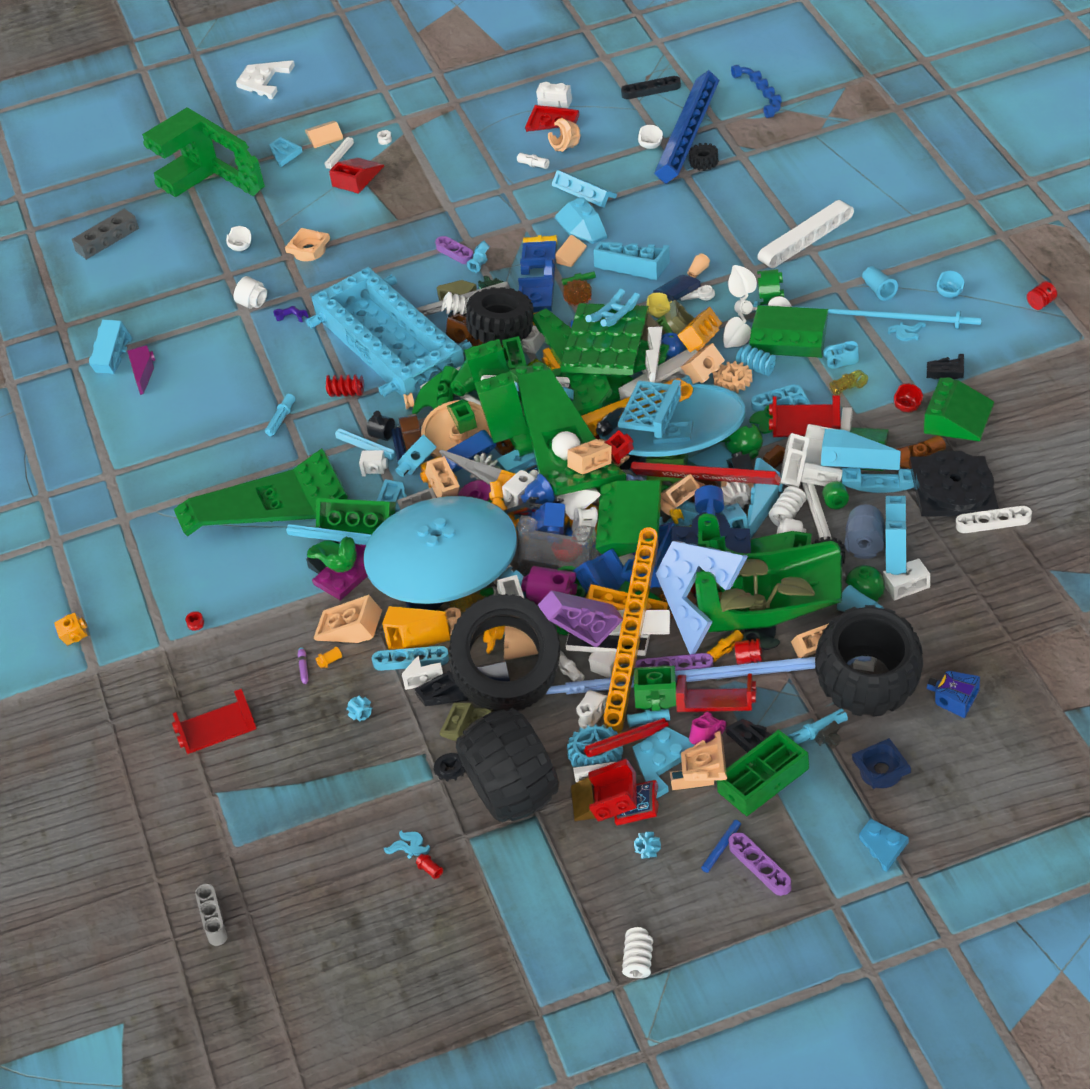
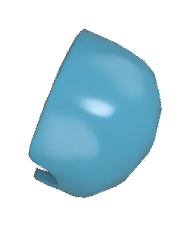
M944 271L937 280L936 288L943 297L954 298L962 292L965 281L963 276L956 271Z

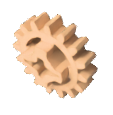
M734 361L731 364L727 362V365L720 364L721 368L713 373L714 385L736 391V393H739L740 389L745 391V386L750 387V382L753 381L752 370L749 369L748 365L743 366V362L737 364Z

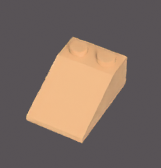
M370 595L326 609L322 612L314 639L316 641L349 643L370 640L375 635L382 609Z

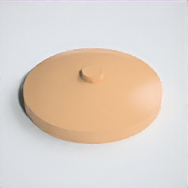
M457 401L444 403L428 414L422 425L421 436L424 434L436 446V449L431 453L432 457H442L439 450L447 451L482 430H486L491 437L482 407L479 404L468 401L475 415L477 428L462 434L459 433L447 409V405Z

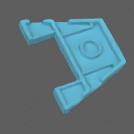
M668 727L661 729L632 747L644 781L656 780L658 784L656 798L669 792L668 786L659 776L682 762L681 752L695 746L689 741L688 737Z

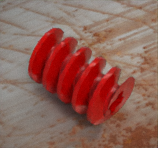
M341 374L339 380L336 375H333V380H331L330 376L327 375V394L330 397L335 395L341 397L342 394L345 397L349 394L352 397L356 394L357 396H362L364 392L363 376L361 375L360 379H358L357 374H354L353 379H351L350 374H348L347 378L344 379L343 374Z

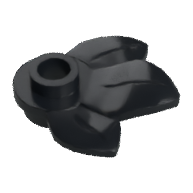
M620 407L608 413L597 424L596 433L602 437L609 435L613 429L618 427L619 416L625 408Z
M776 626L745 629V635L742 641L749 640L751 642V639L756 641L759 638L761 649L764 650L776 648L780 644V641L775 638Z

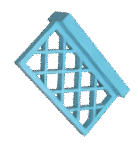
M673 380L672 384L638 381L618 421V427L654 432L655 438H662L681 397V380ZM641 388H649L645 391L641 390ZM653 393L655 394V396L652 397L647 396ZM639 398H643V399H644V400H641V401H638V402L636 401V399H639ZM657 400H661V401H662V402L657 403V404L654 403V402L657 401ZM646 404H649V405H650L649 407H646V408H643V407H642V406H644V405H646ZM635 408H638V409H639L638 411H635V412H631V411H630V410H633V409H635ZM654 410L656 411V413H654V414H651V415L649 414V412H651V411H654ZM640 415H644V416H645V417L640 418V419L637 418V417L640 416ZM629 419H633V420H634V421H632V422H625V421H627V420H629ZM648 421H650V422L652 423V425L643 424V423H646V422H648Z

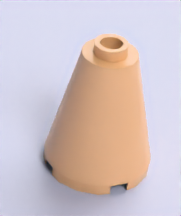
M505 626L504 660L538 654L534 642L526 633L517 628Z

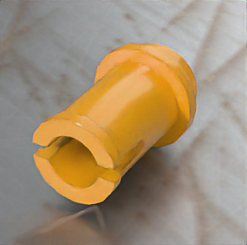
M334 647L324 654H318L316 662L320 668H327L332 662L341 659L342 653L338 647Z

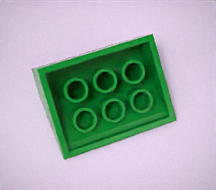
M758 305L751 328L749 345L752 348H757L758 351L768 352L770 355L822 358L829 310Z
M949 377L940 378L925 412L924 433L980 441L993 409L994 401L959 380H953Z
M660 480L614 481L601 486L595 547L601 554L606 553L610 549H614L618 557L636 552L639 534L647 527L655 529L657 536H659L662 482ZM648 538L645 541H652L653 539Z

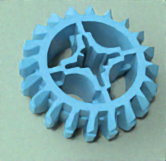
M587 724L585 729L580 727L579 732H573V737L569 738V744H567V755L572 766L582 767L621 761L623 746L593 757H587L584 753L586 745L617 735V731H614L612 727L606 728L605 724L601 727H598L597 724L594 727H590Z

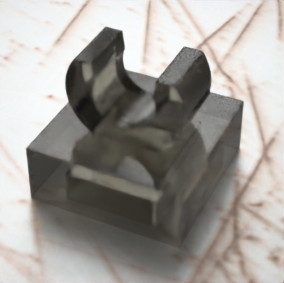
M833 721L818 732L815 741L819 746L827 742L831 749L839 745L838 742L841 741L837 734L840 726L836 721Z

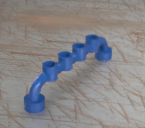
M739 65L731 66L733 78L741 77L742 73H746L749 75L750 81L756 83L757 89H761L764 98L769 99L770 105H765L763 108L765 117H774L775 113L781 108L782 99L779 94L775 95L773 86L768 87V81L766 78L762 79L760 71L754 72L748 67H740Z

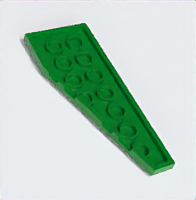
M545 308L533 314V322L540 334L542 333L545 337L546 344L550 346L553 356L561 367L571 328ZM606 375L612 395L609 399L606 398L603 401L601 408L620 401L618 388L634 379L630 376L617 378Z

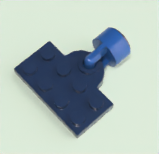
M705 485L698 488L694 496L695 510L699 515L694 518L691 527L672 526L671 543L672 541H681L698 546V518L702 514H713L718 519L720 535L725 536V546L734 552L751 553L750 529L730 528L726 518L719 514L724 509L723 490L714 485Z

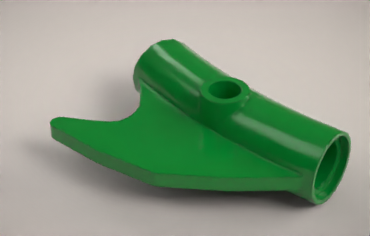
M445 366L443 371L428 381L417 395L412 414L417 415L427 406L435 409L444 403L453 401L454 393L451 389V383L458 370L451 366Z

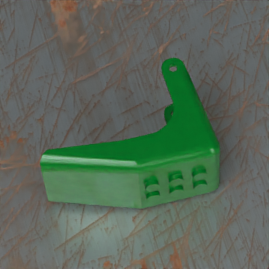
M702 514L699 516L698 546L710 547L709 540L716 536H721L718 519L715 515ZM834 541L748 554L734 552L726 547V551L747 555V559H759L767 564V574L757 575L758 594L763 595L766 602L776 584L781 583V580L786 577L802 578L814 590V596L785 595L777 590L770 603V608H766V610L749 611L748 607L746 611L731 609L722 612L721 600L718 592L722 591L717 588L715 575L701 569L695 576L698 609L713 621L708 630L710 633L772 627L841 603L842 556L839 545ZM753 575L743 576L745 593H750L754 596Z

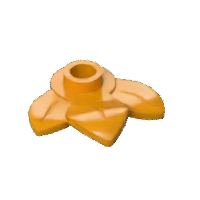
M505 626L494 627L484 632L483 642L487 643V654H490L494 649L496 640L502 639Z

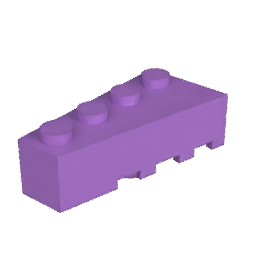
M552 590L538 604L549 621L594 647H598L623 621V617L613 604Z

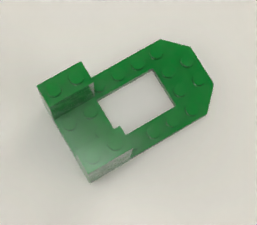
M188 107L142 134L144 146L164 159L178 150L181 151L182 156L153 173L156 186L174 197L179 196L214 173L252 196L257 195L265 187L259 161L255 155L251 156L248 152L249 146L246 142ZM212 139L234 152L238 170L216 157Z
M500 340L489 341L465 349L466 359L493 443L528 433L526 418L519 400L521 397L518 396L511 371L509 372ZM561 368L552 370L555 377L569 378L570 387L574 390L575 397L572 403L581 416L600 409L603 406V401L606 398L609 399L612 395L606 374L561 372ZM483 375H497L488 379L481 380V377Z

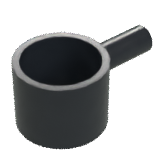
M375 411L367 423L368 435L385 441L390 440L392 437L391 430L395 428L394 419L382 416L380 411Z

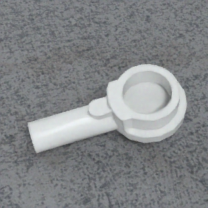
M704 285L682 297L681 301L695 298L709 301L715 296V291L710 285Z

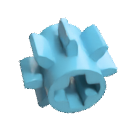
M360 695L353 697L348 702V707L346 708L349 711L348 716L353 720L357 719L359 722L366 720L371 715V701L366 697L362 698Z
M654 832L639 833V837L634 841L635 852L640 853L642 859L657 857L656 853L661 849L660 838L654 837Z

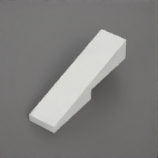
M648 327L647 342L649 350H646L645 366L649 382L656 381L662 341V327Z

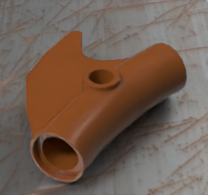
M936 435L923 442L897 448V450L901 451L900 467L910 469V457H924L938 451H944L946 449L944 439Z

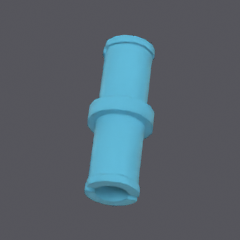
M668 708L660 709V711H650L647 709L642 713L627 714L629 728L644 725L661 718L670 721Z

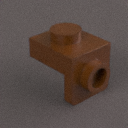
M777 444L764 455L763 460L775 469L783 463L786 448Z

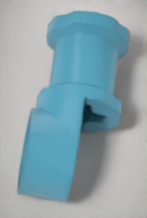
M484 240L474 249L473 258L467 262L468 269L475 273L479 272L481 265L485 264L488 260L485 253L490 246Z

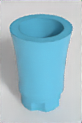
M870 266L863 271L862 278L880 300H889L896 294L898 290L896 280L888 277L874 266Z
M851 585L844 589L842 601L837 604V610L843 612L852 607L863 608L865 605H876L877 608H884Z

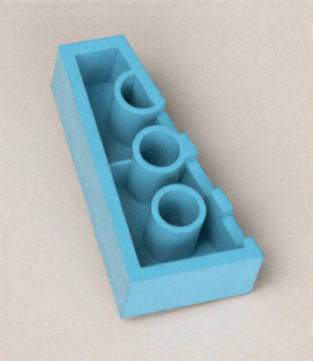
M600 241L593 250L595 268L630 274L635 277H644L650 280H657L670 263L669 245H663V248H656L654 244H648V247H638L637 243L623 246L619 242Z

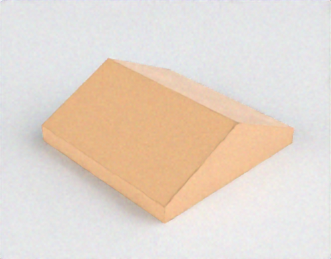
M336 121L305 130L314 148L343 139Z

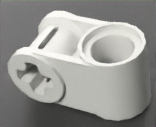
M595 507L583 510L575 508L572 531L580 544H588L593 540L598 520V513Z
M592 690L587 691L585 697L576 708L577 714L580 716L578 723L581 728L585 729L587 724L590 727H594L605 713L607 695Z

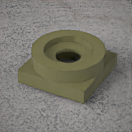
M676 300L670 303V311L665 314L669 327L676 334H679L694 319Z

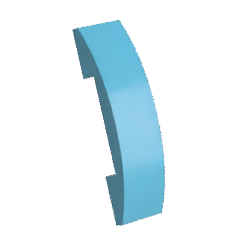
M841 468L843 470L842 484L859 491L887 493L914 488L910 469H900L898 474H861V468Z

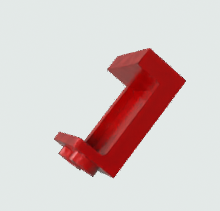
M627 758L589 772V780L594 785V803L589 805V809L598 822L637 808L636 772Z

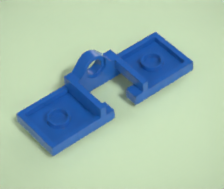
M556 241L523 243L522 259H520L521 275H530V269L544 268V277L518 278L519 291L526 294L532 301L533 312H539L545 308L552 311L557 251Z

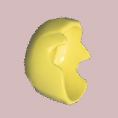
M652 293L647 298L646 306H649L648 313L655 318H661L670 311V303L672 301H668L666 294Z

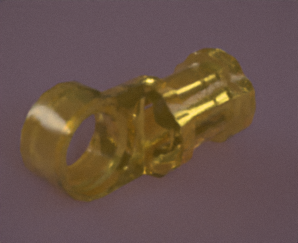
M856 370L850 374L846 373L838 380L831 381L829 383L830 389L834 395H840L846 389L862 388L868 381V375L861 370Z

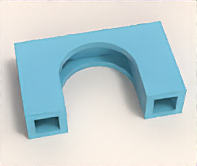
M886 496V573L893 575L906 573V496Z

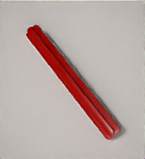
M665 718L658 719L586 745L584 753L587 757H593L653 735L669 726V723L666 722Z

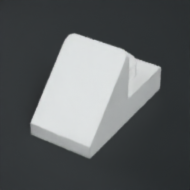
M417 656L402 673L405 690L419 687L443 674L441 662L421 667L419 656Z

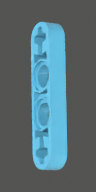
M444 646L377 651L372 655L373 667L380 671L406 669L417 656L424 655L425 658L420 660L421 667L440 662L442 666L448 663L449 653L448 649ZM398 657H406L403 661H396Z

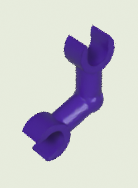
M295 306L273 311L277 321L283 320L285 316L290 314L296 315L299 322H303V316L309 318L306 310H299Z

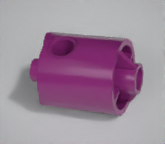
M533 566L530 573L522 579V592H526V598L534 601L536 605L551 590L576 595V572Z

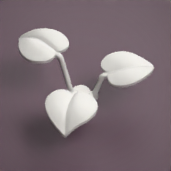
M737 265L732 266L728 288L732 295L741 297L734 307L741 319L733 317L727 322L723 334L725 348L740 347L748 343L751 328L745 324L746 319L743 314H750L752 310H757V307H753L750 301L745 300L748 297V293L755 291L757 286L756 278L750 270ZM779 296L772 298L768 303V306L792 307L786 298Z

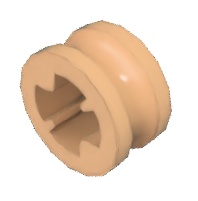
M412 393L409 395L403 394L406 410L409 407L413 408L414 400Z

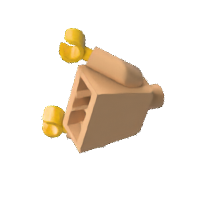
M691 474L687 475L661 493L660 510L669 516L671 515L674 524H678L677 519L682 518L684 520V516L680 509L675 508L691 498L695 491L705 486V484L696 481Z

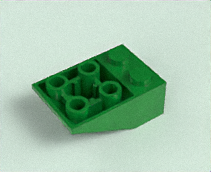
M789 531L754 538L751 540V553L770 552L810 545L812 534Z

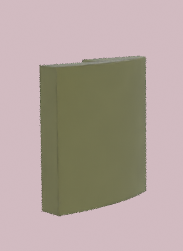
M454 703L440 731V735L457 741V738L463 735V731L469 725L494 711L487 708H474L472 703Z

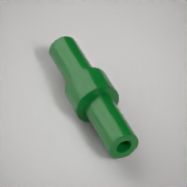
M594 271L585 274L578 273L574 274L573 277L561 279L563 286L573 283L580 284L585 280L596 278Z

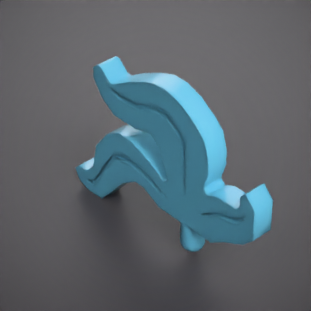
M901 322L900 325L888 327V334L896 332V338L902 341L918 340L919 335L917 332L920 331L921 327H925L926 324L925 322H919L914 326L903 325L904 323Z
M402 830L399 832L402 840L394 842L388 848H384L387 854L404 850L408 853L407 857L409 859L413 855H426L430 851L429 845L427 847L422 846L423 838L418 832L403 833ZM404 841H410V842H411V845L409 846V845H408L406 842H404Z

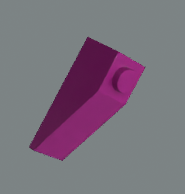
M147 345L127 351L140 395L144 394L154 370L152 361H155L153 351L149 352Z

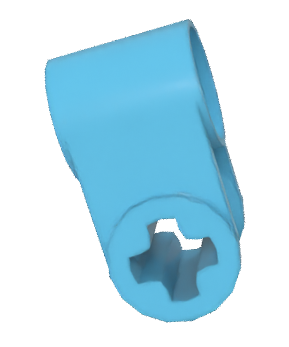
M855 341L829 345L823 350L824 357L827 358V365L831 369L854 365L859 361L858 344Z

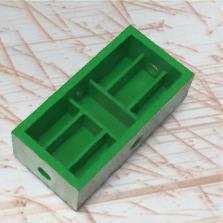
M778 729L726 769L727 779L716 780L717 791L747 817L809 769L808 752Z

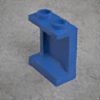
M614 549L608 550L591 561L584 562L573 570V572H576V577L586 594L591 584L618 590L625 581L630 582L621 576L624 566Z

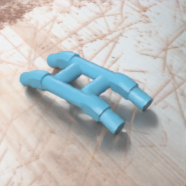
M620 288L604 307L591 315H587L586 321L597 322L603 317L606 319L601 320L600 324L602 326H613L626 313L634 309L640 295L634 293L625 306L619 303L625 291ZM611 309H613V310H616V311H618V312H616V313L614 314V313H611V312H609V311H610Z

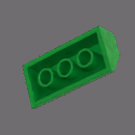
M317 498L316 527L372 535L386 519L395 514L396 502Z

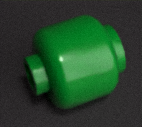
M832 481L824 486L822 496L830 509L837 510L847 505L849 494L844 484Z

